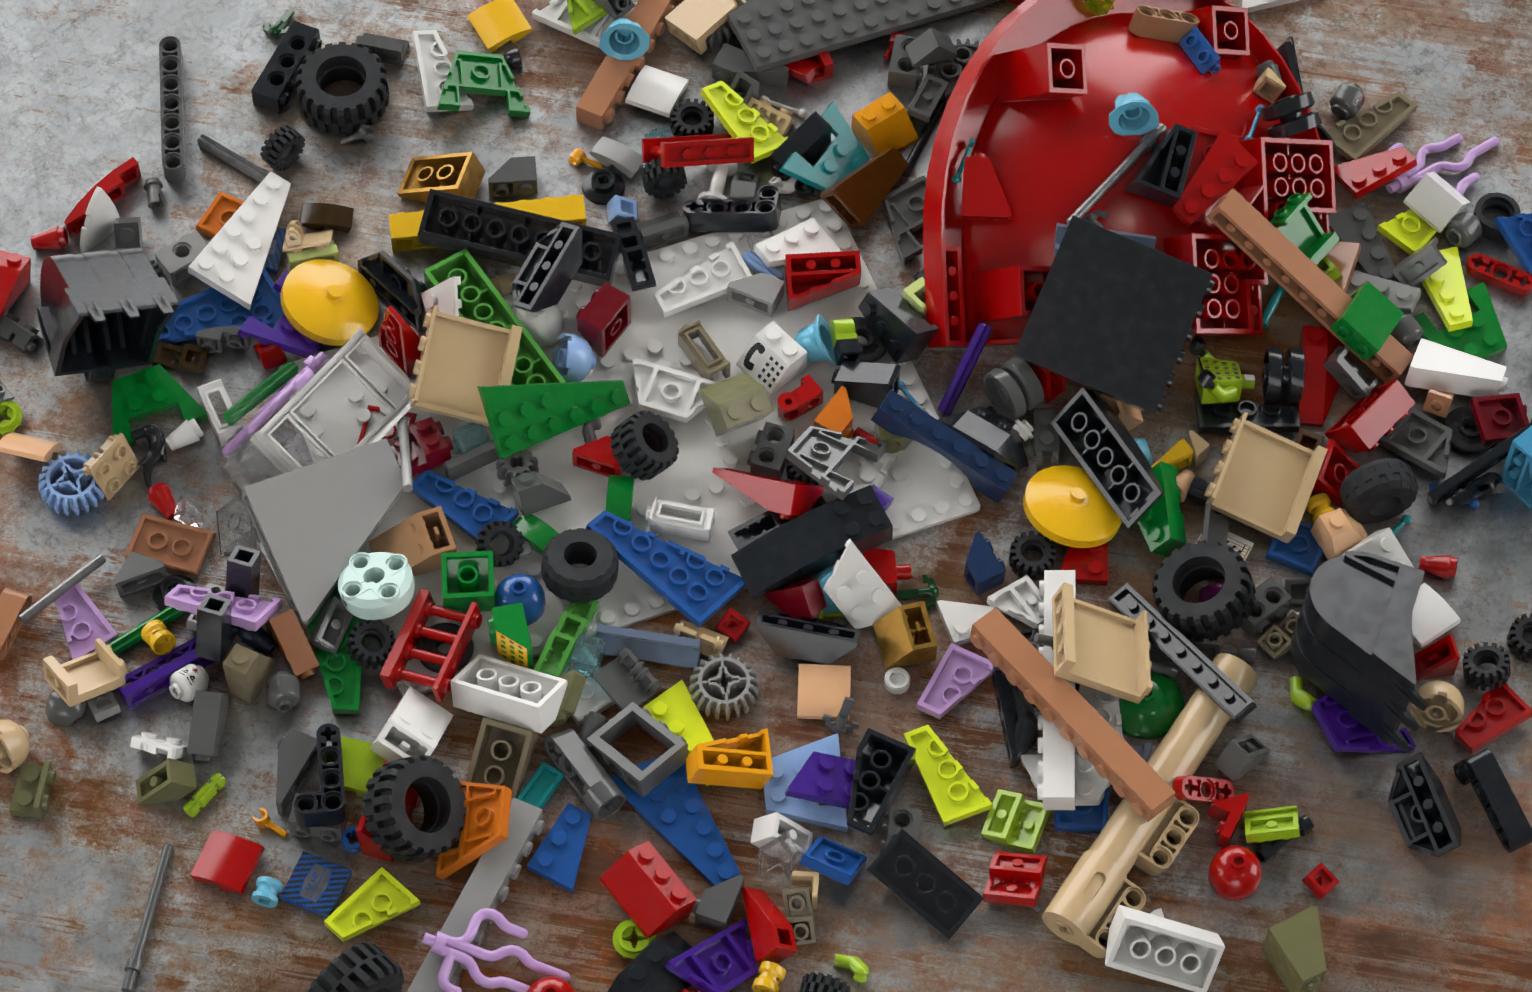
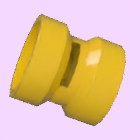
M1320 493L1309 498L1306 509L1308 513L1313 515V523L1316 522L1320 515L1335 510L1331 508V501L1326 493Z
M161 620L148 622L141 631L142 639L150 645L152 651L157 655H166L176 645L175 636Z
M761 962L758 970L760 975L755 978L752 985L753 991L779 992L780 987L778 985L779 982L784 980L786 970L774 962Z

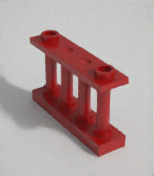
M729 133L641 139L642 163H651L653 159L658 161V158L661 157V167L663 168L754 162V137L732 138Z
M420 589L379 674L384 687L395 690L398 682L402 680L432 687L437 702L442 703L445 695L451 691L450 681L455 676L475 630L481 626L482 614L477 603L472 602L468 612L464 613L435 605L430 591ZM434 615L461 622L462 624L456 635L425 627L428 618ZM426 637L452 644L447 656L415 648L418 639ZM412 658L442 666L437 678L405 670V667Z

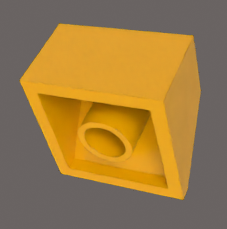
M891 92L852 114L851 130L873 156L893 147L897 151H901L918 139V135L905 107Z

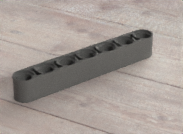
M166 36L159 42L161 155L165 179L169 183L177 184L186 178L183 55L180 40L174 36Z

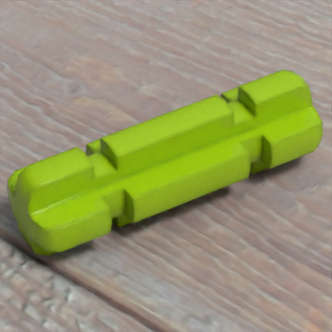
M219 772L214 773L209 778L210 782H206L192 796L193 800H189L183 806L184 812L192 818L201 811L199 808H204L218 793L216 790H221L225 786L226 778Z

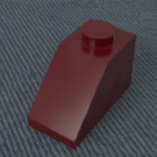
M818 578L795 581L765 594L768 600L794 619L803 617L805 621L811 620L819 616L818 612L827 608Z

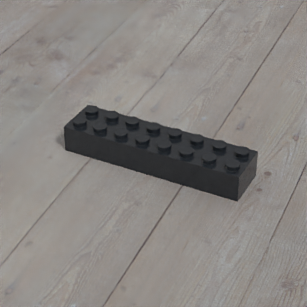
M434 189L429 191L418 231L419 243L455 252L466 248L471 256L522 267L536 242L549 231L557 228L560 222L576 225L582 229V264L572 280L601 287L605 282L610 285L612 284L622 246V234Z

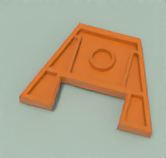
M460 781V790L464 792L466 800H463L464 807H467L466 816H463L465 824L460 832L459 847L449 849L438 855L436 877L444 880L507 839L512 797L511 789L500 785Z

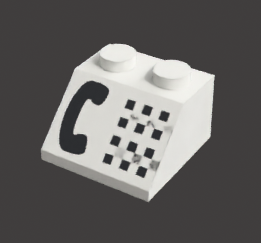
M772 321L753 337L736 365L744 373H747L764 386L767 394L772 396L807 368V351Z

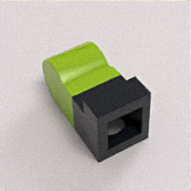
M853 319L831 320L830 336L836 365L841 366L843 361L859 362L863 353V347L855 333ZM852 354V357L844 358L845 355Z

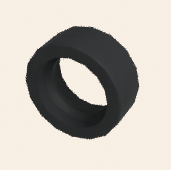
M1498 192L1488 193L1477 201L1473 215L1477 216L1480 220L1482 236L1492 240H1503L1504 237L1497 226L1485 219L1482 214L1483 211L1488 208H1497L1503 210L1511 217L1521 214L1520 207L1507 194Z

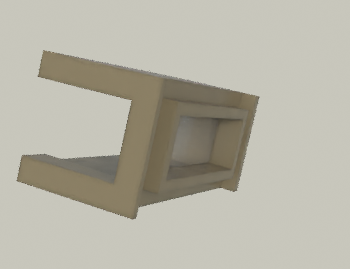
M700 320L692 324H686L678 330V345L702 378L713 381V374L722 371L725 378L730 377V362L726 360L702 327Z

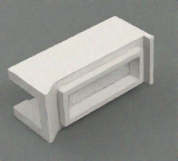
M220 378L201 385L197 389L200 402L208 415L209 422L220 446L223 447L243 429L240 420L233 425H228L223 420V413L233 405Z
M655 497L653 505H648L645 520L649 521V531L709 542L710 527L714 525L715 508H701L660 500Z

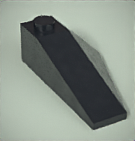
M870 728L867 729L856 752L847 819L848 826L870 836L873 834L906 781L915 763L916 748Z

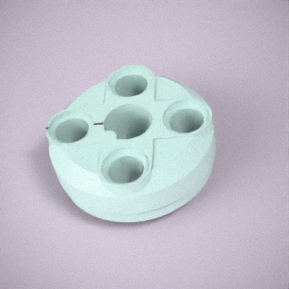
M359 552L350 557L349 564L341 573L338 580V590L343 604L351 614L361 619L381 620L396 615L410 603L415 591V581L412 569L404 555L389 552H373L369 554Z

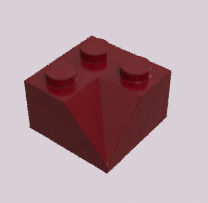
M606 282L600 289H596L593 292L590 302L586 307L582 306L576 315L578 332L602 358L631 324L630 296Z

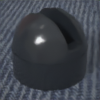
M518 47L510 49L505 53L504 58L509 67L523 66Z
M796 180L794 188L800 197L806 198L813 195L815 189L813 186L806 184L808 190L804 191L802 186L806 183Z

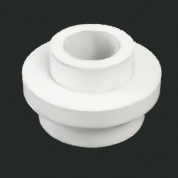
M1017 418L1015 420L1016 424L1012 428L1019 432L1025 442L1029 438L1032 440L1034 438L1032 434L1034 428L1025 419L1021 422Z

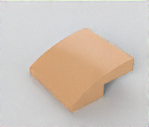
M15 432L8 433L0 440V452L43 462H49L53 452L60 453L62 446L60 442Z
M799 664L797 719H823L824 714L832 716L831 720H836L845 697L850 698L851 666Z

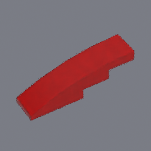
M134 157L112 170L76 204L64 221L69 238L80 233L82 227H85L84 223L87 216L85 213L96 187L102 188L112 202L115 203L126 196L125 187L141 178L139 163Z

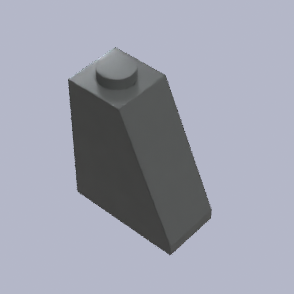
M195 691L187 753L194 754V760L210 762V757H218L231 696L217 692Z

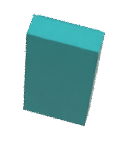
M543 761L517 799L543 810L565 780V776L560 770Z

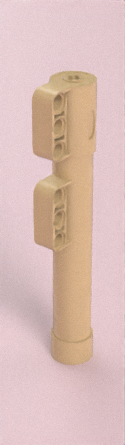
M1228 653L1217 654L1212 663L1249 696L1258 681L1257 674L1252 667L1234 655ZM1197 687L1147 763L1172 788L1176 777L1194 775L1231 718ZM1174 796L1170 806L1147 822L1143 816H1138L1132 809L1131 804L1123 798L1090 849L1082 854L1042 915L1044 924L1064 941L1080 946L1096 958H1105L1107 948L1099 943V938L1108 942L1109 928L1118 905L1141 911L1146 902L1144 891L1129 881L1127 874L1133 865H1136L1151 876H1158L1172 864L1199 822L1198 811L1186 801L1178 800ZM1180 816L1188 821V825L1181 821ZM1166 836L1171 837L1175 845L1170 844ZM1153 856L1159 858L1162 865L1156 864ZM1126 897L1131 898L1134 901L1135 906L1129 905L1127 903Z

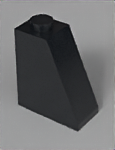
M816 111L771 155L770 170L775 177L781 178L782 181H788L791 176L779 170L792 153L796 151L813 166L831 142L832 126Z
M843 361L840 369H835L831 383L834 384V394H836L841 386H844L847 389L849 399L878 408L890 390L898 394L901 365Z

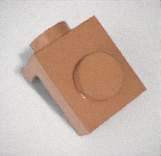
M1429 389L1422 410L1446 418L1455 393Z

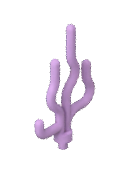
M1457 133L1440 143L1426 144L1416 154L1417 166L1391 180V183L1386 185V189L1390 194L1395 191L1401 194L1412 186L1417 185L1426 173L1433 171L1435 173L1439 171L1461 172L1467 170L1476 157L1497 146L1500 143V139L1494 136L1466 153L1463 161L1459 163L1440 161L1423 169L1427 154L1445 151L1460 143L1463 136ZM1396 143L1392 145L1388 150L1402 147L1403 144ZM1474 172L1458 182L1455 190L1463 195L1468 186L1480 179V175Z
M320 352L316 357L310 355L303 362L305 367L293 379L285 383L255 413L249 423L222 449V454L230 456L251 434H254L298 389L303 388L310 381L313 375L323 367L322 364L328 357L323 352Z
M484 908L474 913L465 934L461 937H451L437 931L435 936L425 932L422 943L431 946L430 952L444 956L438 974V984L443 992H462L460 987L451 984L448 980L454 961L465 965L471 978L481 987L488 989L502 987L514 992H527L530 988L529 985L508 977L489 978L484 976L471 956L490 962L500 960L506 956H515L525 967L548 977H560L567 982L570 980L568 972L533 959L520 946L507 945L490 951L470 944L478 932L480 923L484 919H491L502 931L515 937L524 939L528 936V931L525 928L510 923L502 913L495 909Z

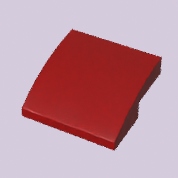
M212 830L190 876L194 881L216 884L220 890L243 894L265 848L248 839Z
M995 851L989 865V879L982 893L983 901L1036 907L1044 881L1047 856Z

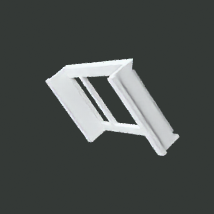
M362 328L358 329L351 336L352 338L262 429L249 439L282 474L302 467L270 435L286 418L326 458L336 456L293 411L341 363L389 410L382 420L353 449L380 441L412 408L410 407L411 398H407L410 384L414 382L368 337ZM359 345L407 392L396 405L348 357Z

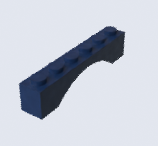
M890 390L871 418V421L891 434L917 441L941 454L964 473L976 490L996 503L1007 493L1018 472L893 390Z

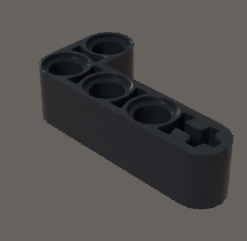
M770 184L759 188L756 200L694 199L686 201L682 206L683 215H686L689 222L690 232H772L779 226L782 211L779 188Z
M331 723L321 725L316 733L320 792L303 793L294 800L295 819L298 825L302 827L334 826L341 824L346 818L341 734L339 728ZM327 741H332V746H327Z
M1484 749L1454 764L1453 770L1456 778L1463 786L1471 783L1505 850L1512 853L1532 843V828L1493 753L1489 749Z

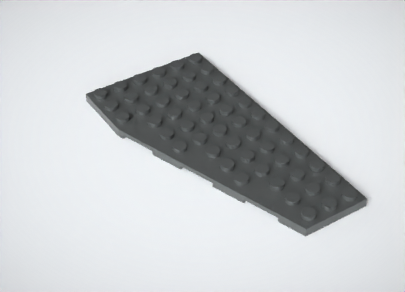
M749 0L729 13L727 21L756 73L816 56L824 51L830 52L1005 0Z

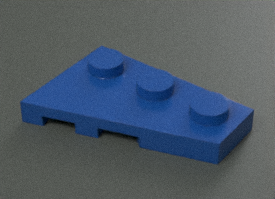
M568 802L527 864V870L573 894L583 849L585 848L590 828L591 814Z

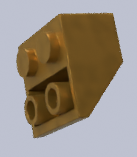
M924 601L899 606L873 623V629L886 671L894 667L901 668L936 660L938 645Z

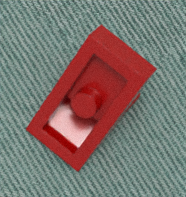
M1244 793L1210 804L1208 815L1220 821L1215 832L1219 836L1217 846L1221 848L1228 847L1247 808L1250 795Z

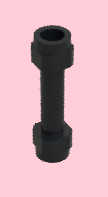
M1306 815L1299 817L1300 835L1305 836L1314 828L1312 820ZM1294 838L1273 840L1271 843L1266 841L1255 850V853L1261 862L1266 863L1275 858L1276 852Z

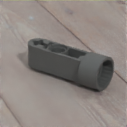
M568 728L545 738L544 747L547 754L597 820L610 817L623 806L626 801L625 794L614 780L610 778L573 729Z

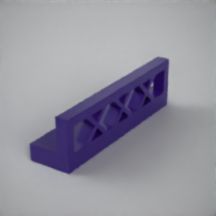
M195 637L174 648L166 655H161L126 674V684L132 683L125 687L116 688L129 709L170 686L171 674L187 664L192 663L205 668L216 661L196 656V648L193 649L196 646Z

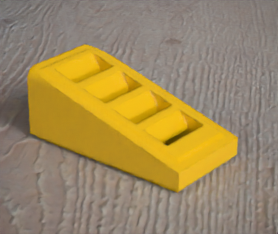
M1183 438L1156 461L1151 468L1162 461L1177 467L1178 471L1191 465L1194 451Z

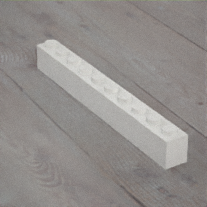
M1044 570V580H1039V596H1044V602H1039V618H1044V624H1039V633L1053 636L1052 597L1064 582L1073 585L1074 598L1076 599L1075 570ZM1045 645L1044 647H1039V652L1054 667L1052 648ZM1067 680L1076 689V683ZM1038 715V730H1043V738H1038V753H1043V761H1038V777H1043V784H1037V799L1043 800V810H1075V746L1061 736L1059 729L1052 722L1049 723L1042 715Z

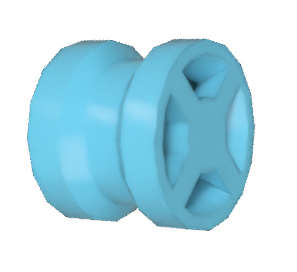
M258 877L256 881L257 890L252 893V901L263 907H276L279 901L277 895L282 891L283 884L272 877Z

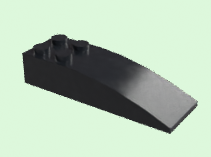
M1082 387L1050 423L1126 527L1132 529L1164 495V492L1140 447L1101 393Z
M869 485L848 494L844 500L835 499L790 520L733 553L731 558L752 599L835 565L837 560H840L846 548L845 544L849 539L861 553L891 541L893 538V525L872 486Z

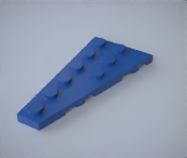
M605 510L586 526V530H594L605 536L615 546L618 559L697 628L702 626L746 587L742 577L730 572V568L724 565L719 567L706 561V557L670 540L667 543L657 538V534L653 532L639 530L633 527L631 522Z

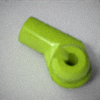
M1291 677L1289 679L1291 702L1301 709L1311 711L1317 699L1303 690L1301 677Z

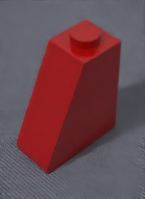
M972 153L971 157L965 156L962 218L964 220L1013 222V214L990 157H986V154Z

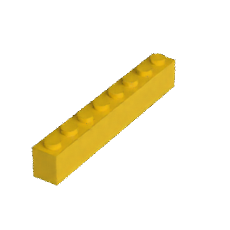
M571 194L563 197H544L534 200L523 199L515 202L493 203L587 226L583 195ZM424 210L389 214L393 252L438 248L419 243L418 231Z

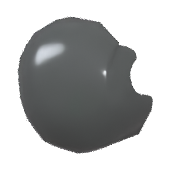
M53 689L47 697L45 713L48 720L55 725L71 726L74 720L83 717L87 700L69 707Z

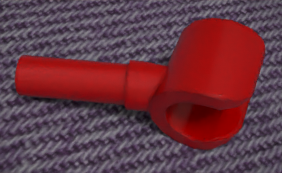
M904 32L891 33L890 43L885 54L883 55V59L888 60V58L890 57L893 51L896 34L904 35Z

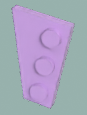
M79 584L56 600L72 659L95 651V639L100 638L105 644H108L118 638L116 631Z
M951 643L921 695L916 709L940 720L992 674L993 665L988 659Z

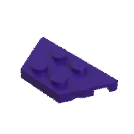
M813 751L787 788L785 796L849 809L856 760Z
M742 919L671 959L665 965L666 969L703 992H729L753 978L758 973L756 960L752 955V943L747 940L746 920Z

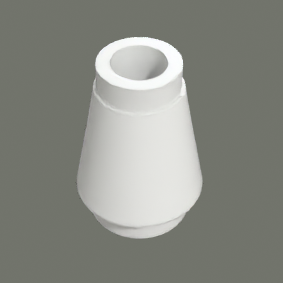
M194 418L189 421L186 419L165 440L171 450L174 451L200 441L199 438L204 436Z

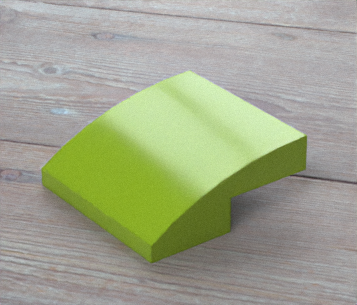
M341 737L345 790L356 792L357 797H363L364 792L368 791L366 788L368 780L373 778V773L383 766L384 761H388L370 750L373 743Z
M998 789L993 801V808L989 811L981 835L1003 846L1035 854L1051 810H1043V803L1026 800L1021 793Z

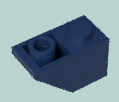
M980 531L974 535L964 571V577L977 596L1003 584L1006 572L1003 561L1000 558L997 559L993 553L991 542L987 538L984 539Z

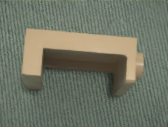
M684 0L664 18L669 33L701 55L708 49L705 39L724 24L728 19V14L737 9L739 5L735 0Z
M100 638L94 640L95 651L66 663L60 664L52 655L43 659L45 680L69 707L126 685L125 673H127V666L122 658L119 659L114 654L111 646L106 645Z

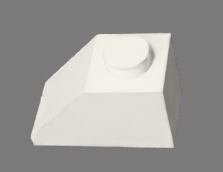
M775 812L754 819L750 843L769 854L802 858L803 854L812 845L813 833L780 813Z

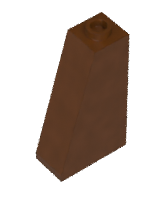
M894 147L884 150L822 191L819 196L850 229L863 226L903 174L909 163Z

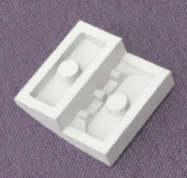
M645 65L635 79L625 103L669 118L675 105L678 106L679 98L688 88L689 79Z
M1426 583L1420 586L1412 614L1413 642L1420 648H1423L1461 622L1459 616L1450 605Z

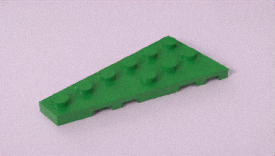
M623 380L477 386L498 457L500 458L508 457L630 404Z
M338 585L328 599L335 596L341 600ZM324 605L308 626L310 636L314 630V627L318 621V618L322 612ZM354 615L336 654L314 647L334 714H359L363 663L358 667L356 665L357 660L351 661L349 659L351 654L346 652L348 647L346 642L351 630L356 623L359 625L360 621L364 620ZM364 638L361 640V644H362L363 647H364Z

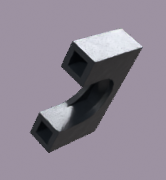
M241 545L235 546L227 559L225 591L235 592V597L248 598L250 594L259 595L261 551ZM207 593L197 609L196 656L216 662L222 661L241 627L231 624V599Z

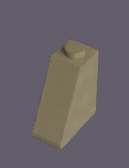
M236 643L223 662L229 694L252 704L278 664V660Z

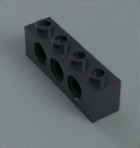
M294 20L292 21L251 90L253 105L277 114L281 112L284 106L288 105L294 88L297 89L296 76L298 75L297 70L299 66L303 64V60L308 55H313L314 50L319 47L321 49L322 40H320L319 29Z

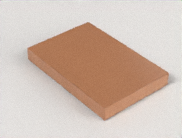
M1338 241L1326 256L1342 274L1334 282L1347 293L1361 251L1360 243Z
M142 513L125 553V560L132 551L163 562L166 571L198 579L216 535L214 531Z

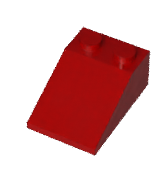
M0 250V320L29 285L31 274V258Z

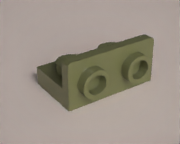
M45 760L44 766L21 764L9 809L11 815L37 819L43 818L44 810H48L50 806V786L55 785L57 772L53 770L51 761Z

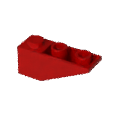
M749 887L741 888L756 961H770L779 964L796 953L797 947L793 928L764 890Z

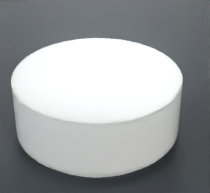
M891 668L885 674L884 686L892 694H902L910 686V675L903 668Z

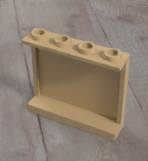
M434 305L430 313L426 312L423 327L427 329L425 336L421 335L418 350L422 351L420 360L416 359L413 368V374L417 376L415 384L411 383L407 398H411L410 407L489 426L477 386L511 385L523 327L512 325L511 329H506L437 311L438 306Z
M1244 412L1239 419L1235 418L1229 429V432L1232 433L1231 439H1227L1222 447L1221 453L1224 454L1222 461L1219 460L1213 471V474L1216 475L1214 483H1209L1204 496L1208 497L1206 503L1211 504L1212 510L1288 544L1297 533L1328 449L1319 445L1314 451L1247 421L1248 413Z
M1064 582L1052 597L1054 676L1139 704L1145 695H1149L1153 686L1150 676L1152 663L1149 658L1151 644L1148 640L1149 623L1147 622V611L1143 610L1135 620L1074 598L1073 585Z

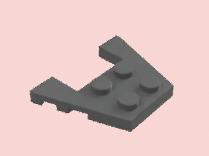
M921 176L890 192L883 199V205L904 263L923 252L922 246L912 233L923 228V207L927 180L925 176Z
M809 426L787 450L786 459L836 497L844 500L853 490L855 481L835 471L852 453L877 462L886 452L888 443L879 441L878 445L866 442L864 437L857 436L855 439L841 437L842 432Z

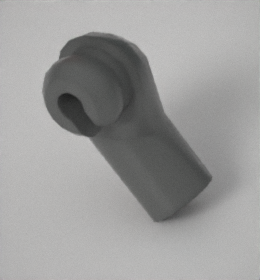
M599 418L584 423L582 435L585 444L597 440L594 430L601 429Z

